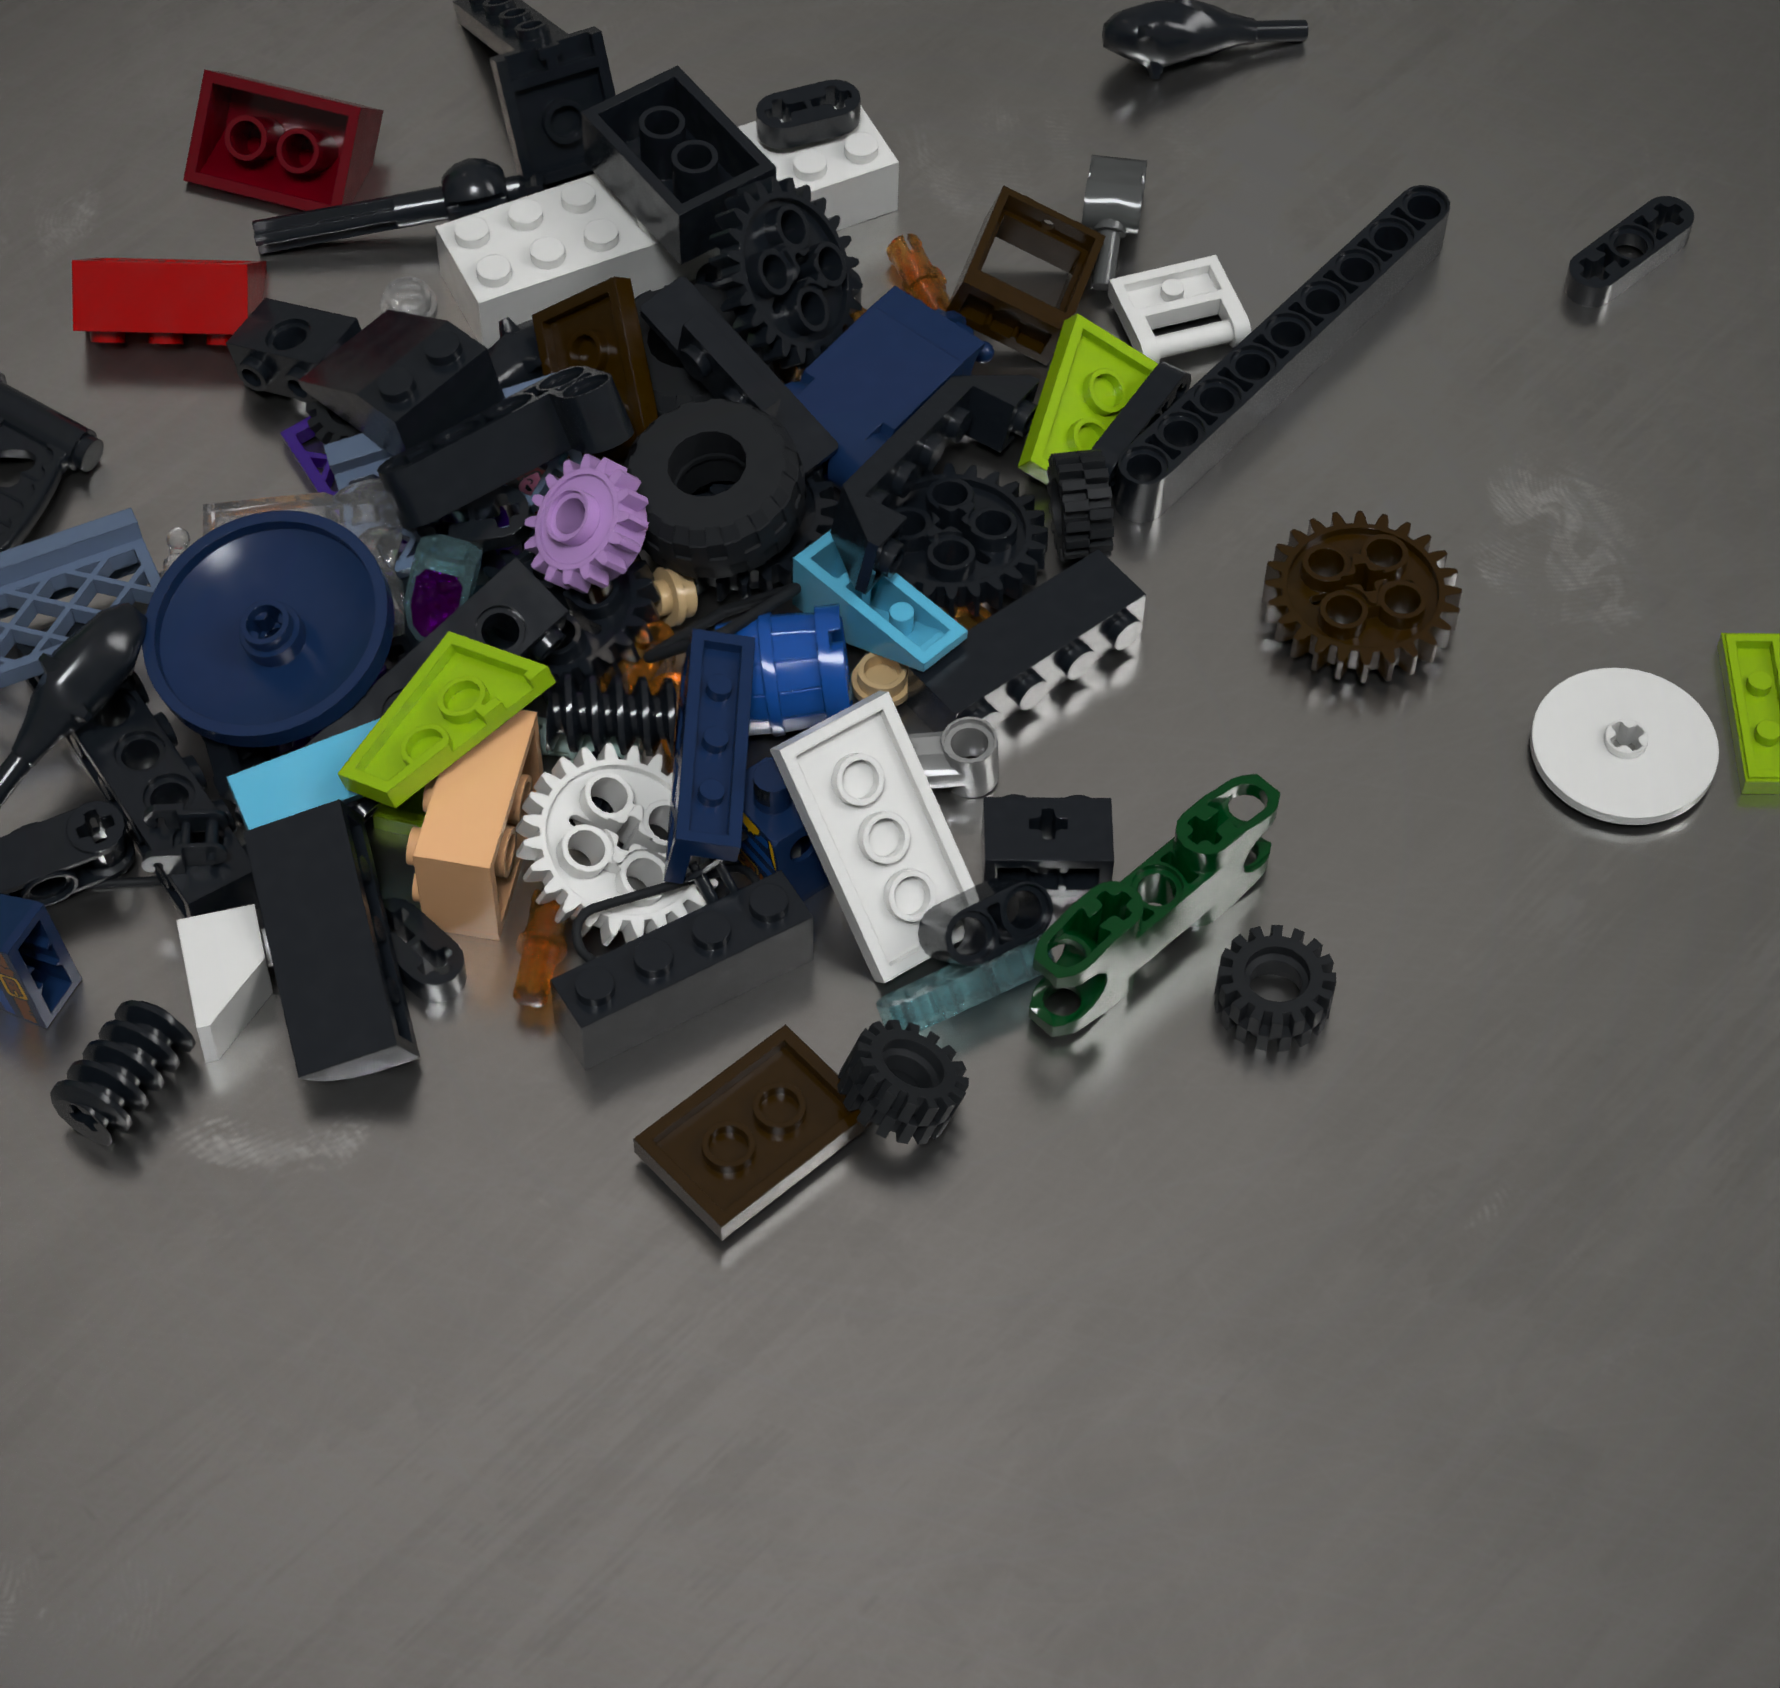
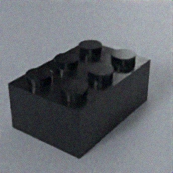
M678 65L581 112L585 163L680 265L716 248L709 238L711 234L722 231L715 220V215L727 211L724 203L726 198L737 195V189L776 176V166Z

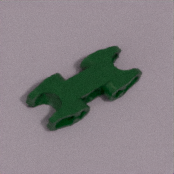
M1258 774L1242 775L1230 779L1203 796L1187 809L1177 820L1175 837L1120 882H1102L1091 888L1074 902L1043 933L1037 943L1033 969L1045 977L1036 985L1032 993L1028 1017L1051 1037L1068 1035L1079 1031L1122 1000L1133 988L1135 972L1188 927L1206 926L1232 907L1260 879L1267 868L1272 843L1261 836L1269 829L1276 818L1280 792ZM1250 795L1258 798L1265 808L1250 820L1243 821L1232 815L1228 804L1237 796ZM1251 850L1256 855V860L1249 865L1243 866ZM1148 903H1158L1161 904V906H1154ZM1065 944L1062 955L1056 963L1053 962L1048 955L1049 951L1057 945ZM1067 988L1079 996L1081 1006L1071 1015L1060 1016L1047 1010L1044 1006L1045 1000L1059 989Z

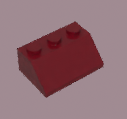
M204 69L183 181L304 211L352 203L373 166L384 110L237 74Z

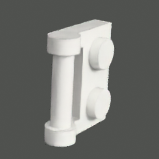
M1216 255L1109 279L1108 297L1132 347L1158 364L1161 358L1228 343L1233 348L1251 333L1248 316ZM1219 314L1222 320L1155 336L1152 331L1153 329Z

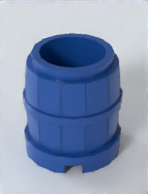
M839 603L814 606V613L772 615L771 612L758 616V619L735 633V635L755 637L749 736L773 734L774 737L786 736L787 732L809 729L853 705V700L849 699L848 690H850L849 682L851 680ZM729 622L717 624L715 626V630L723 627Z

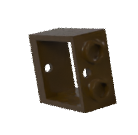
M1003 185L983 221L945 312L956 311L966 318V325L973 330L1047 366L1054 355L1064 320L1075 315L1106 236ZM1044 220H1049L1053 224H1048ZM995 237L1069 273L1055 307L981 271Z

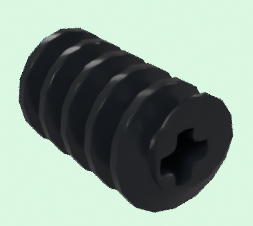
M562 672L556 688H549L546 751H553L560 734H565L570 752L578 753L586 735H590L595 753L597 754L601 752L606 743H609L611 737H616L621 755H626L636 739L641 738L646 756L654 757L661 741L666 740L671 757L673 758L677 694L672 678H664L657 695H652L647 678L639 676L632 693L628 694L625 691L621 675H613L606 692H601L596 675L588 673L581 690L577 691L575 690L570 672Z
M135 1000L122 1002L114 1014L115 1020L108 1021L102 1026L98 1033L99 1039L89 1042L82 1053L83 1059L74 1061L66 1073L67 1079L58 1081L50 1092L52 1104L58 1115L80 1134L96 1143L106 1146L112 1143V1137L106 1129L107 1126L125 1132L130 1129L133 1122L130 1115L122 1108L123 1106L135 1111L145 1110L149 1102L146 1095L139 1089V1086L150 1091L159 1092L165 1082L162 1075L155 1069V1066L167 1072L176 1071L180 1061L170 1047L182 1052H191L196 1044L193 1035L188 1029L158 1005Z

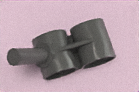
M1100 155L1091 156L1082 224L1106 236L1093 269L1091 286L1096 290L1108 291L1109 279L1116 277L1120 239L1124 238L1126 234L1138 235L1144 198L1147 160Z

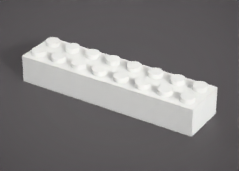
M862 106L860 107V122L852 132L787 149L771 148L763 144L757 137L756 121L738 126L776 166V178L778 181L789 177L793 178L795 188L806 184L810 186L811 201L822 197L826 199L824 215L827 218L839 215L841 218L836 231L898 210L899 161ZM596 174L435 226L440 274L478 342L487 349L500 339L499 321L509 317L516 325L531 320L533 314L614 276L631 278L634 298H636L638 295L649 290L662 289L680 276H685L689 281L696 279L698 270L709 262L708 258L720 255V249L716 247L680 265Z

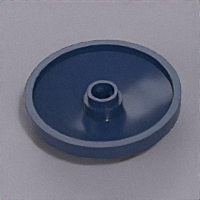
M281 510L255 513L225 523L208 532L189 546L172 563L155 588L145 615L147 617L142 650L146 670L153 687L170 711L191 730L203 737L231 746L269 747L282 745L310 736L329 726L354 707L366 694L383 668L390 650L395 624L393 597L388 581L373 554L346 527L331 519L302 511Z

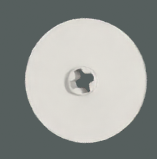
M1628 668L1589 670L1569 677L1559 683L1540 703L1535 713L1530 734V749L1535 767L1543 781L1556 796L1585 815L1622 825L1659 823L1679 816L1692 808L1709 789L1719 759L1716 731L1700 704L1672 682L1648 672ZM1614 740L1621 744V746L1615 747L1613 745ZM1632 743L1636 746L1635 750L1632 751L1627 745Z

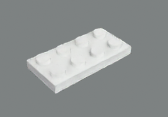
M878 691L771 748L770 751L874 981L887 983L931 958L921 947L918 936L919 924L924 914L933 906L974 887V883L890 693ZM961 920L956 923L952 930L951 939L953 945L964 939L965 930Z

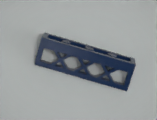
M692 628L680 678L664 872L665 882L683 884L691 856L737 862L742 838L755 637Z

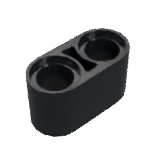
M1002 877L989 879L929 909L919 924L918 936L920 945L924 952L935 960L971 967L983 964L1038 937L1046 931L1052 920V899L1047 890L1038 883ZM1015 894L1018 898L1019 909L1015 919L1010 922L1007 917V904ZM961 920L965 930L964 939L960 946L955 949L951 939L952 930L956 923Z

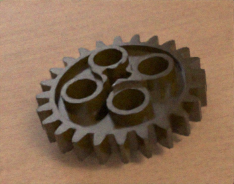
M1357 511L1354 523L1346 524L1338 512H1333L1330 527L1327 528L1321 522L1312 518L1309 520L1307 535L1292 529L1288 545L1277 544L1274 560L1267 563L1262 594V603L1267 604L1265 621L1266 623L1277 624L1275 633L1277 642L1293 639L1290 656L1296 658L1308 652L1313 655L1311 669L1314 671L1320 669L1326 662L1334 664L1335 679L1340 680L1346 670L1351 668L1356 669L1361 683H1366L1369 671L1377 669L1386 681H1391L1395 665H1398L1409 675L1414 674L1417 659L1419 658L1431 664L1434 661L1437 647L1447 648L1451 630L1456 629L1462 589L1455 587L1458 575L1457 569L1445 568L1448 553L1445 550L1428 553L1432 537L1427 534L1415 540L1409 537L1411 523L1405 522L1396 530L1388 528L1389 520L1386 514H1382L1374 525L1367 524L1363 511Z

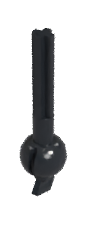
M468 158L455 163L443 174L442 186L252 221L256 246H258L259 254L444 220H449L450 222L547 190L544 171L535 172L532 177L524 179L522 175L505 177L503 169L498 164L483 158Z

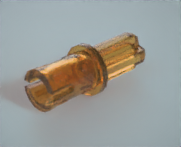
M539 889L534 890L531 896L529 917L525 931L521 932L516 940V950L521 956L513 991V998L519 1005H530L535 1009L547 1004L551 989L550 979L554 976L556 964L565 959L568 951L564 934L569 918L557 924L554 919L561 905L556 900L538 905L536 899L541 893Z

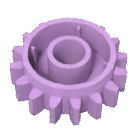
M584 454L581 465L569 459L564 461L563 477L558 478L550 473L545 477L549 488L545 496L540 494L533 495L531 500L539 507L536 516L526 518L524 525L534 529L535 535L524 543L525 550L536 554L531 566L534 570L545 574V580L566 590L572 588L581 593H588L591 584L603 589L608 587L609 581L624 574L634 562L641 550L649 522H647L646 506L649 502L647 497L637 492L641 484L640 479L627 473L626 467L606 457L600 460L590 454Z

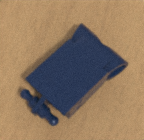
M897 286L891 288L804 370L801 381L785 384L838 442L837 452L821 464L823 467V477L827 481H832L833 486L841 490L843 484L953 375H971L974 362L976 361L981 364L990 362L994 356V349L989 342L982 341L974 336V330L966 325V318L956 311L945 312L940 308L933 310L922 300L912 297Z

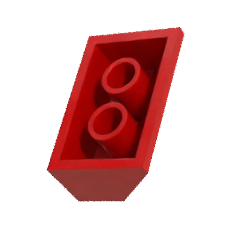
M100 257L72 260L73 331H90L91 342L125 343L126 332L148 333L150 344H184V333L206 334L207 345H226L230 337L263 300L267 273L266 261Z

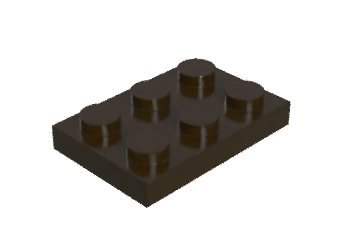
M614 276L533 314L532 320L539 356L542 362L543 376L574 366H587L612 375L634 428V434L619 446L590 455L600 460L606 457L622 465L629 453L628 449L636 437H639L649 424L658 418L631 278Z
M785 1024L633 1138L634 1152L721 1240H724L874 1122L871 1121L864 1127L856 1120L861 1111L859 1109L848 1111L843 1104L847 1095L839 1094L837 1085L840 1081L838 1074Z

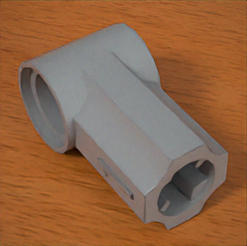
M967 716L954 720L941 732L908 734L932 789L948 787L952 793L958 796L977 798L992 791L998 783V737L995 728L988 721L979 717ZM975 756L977 758L967 759L964 757Z

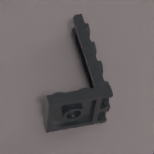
M522 0L453 1L459 23L499 54L490 57V63L517 174L527 179L532 177L535 172L544 171L546 185L593 171L585 163L581 112L616 95L602 31L593 26L568 34Z

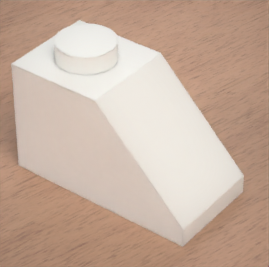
M255 904L176 920L196 1028L205 1063L218 1061L273 993L268 967H272L273 963L265 928L260 929Z

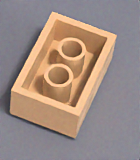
M520 710L425 785L423 812L426 815L422 827L414 826L410 831L406 847V863L415 868L412 900L420 902L421 911L444 932L500 941L524 860L516 857V851L521 843L528 839L515 832L516 826L524 815H529L521 807L530 792H536L534 785L544 773L538 716L535 711Z

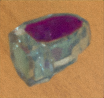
M438 534L422 537L416 548L404 598V609L407 626L419 643L473 596L483 551L469 541Z

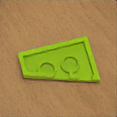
M1078 313L1064 320L1017 468L1047 485L1049 483L1047 475L1049 456L1054 453L1091 450L1158 363Z
M448 631L337 774L347 790L396 809L545 692L556 681L547 665Z

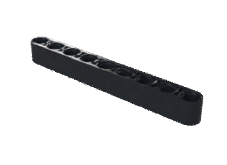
M1427 185L1413 186L1405 190L1126 447L1118 458L1114 505L1117 512L1123 518L1139 523L1154 521L1162 516L1437 257L1443 247L1450 211V201L1447 195L1440 189Z

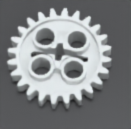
M606 743L599 753L597 760L587 747H582L573 760L574 764L564 756L559 758L551 770L552 774L544 772L534 785L536 792H530L521 808L529 815L522 817L516 826L515 832L528 839L521 843L516 851V857L534 861L522 878L524 882H543L545 887L536 899L537 904H545L556 900L561 905L554 919L557 924L565 921L571 915L576 917L581 909L592 903L636 891L629 884L627 877L638 878L646 887L665 882L664 863L667 840L657 837L649 825H658L668 833L673 772L668 776L661 772L662 755L657 754L648 765L640 763L639 750L634 745L631 746L623 759H618L612 743ZM592 797H599L607 801L612 807L613 813L602 811L596 807ZM569 819H573L576 826L571 825ZM618 841L624 844L622 849L617 846ZM568 849H575L584 853L590 860L591 866L577 863L569 854ZM691 856L689 864L697 861L698 865H701L709 859ZM715 878L709 879L715 889L719 882ZM691 884L594 913L587 917L583 923L581 935L582 937L585 936L591 927L595 926L600 928L601 941L604 946H608L618 931H622L624 939L628 943L643 936L644 931L647 934L704 907L707 903L697 885Z

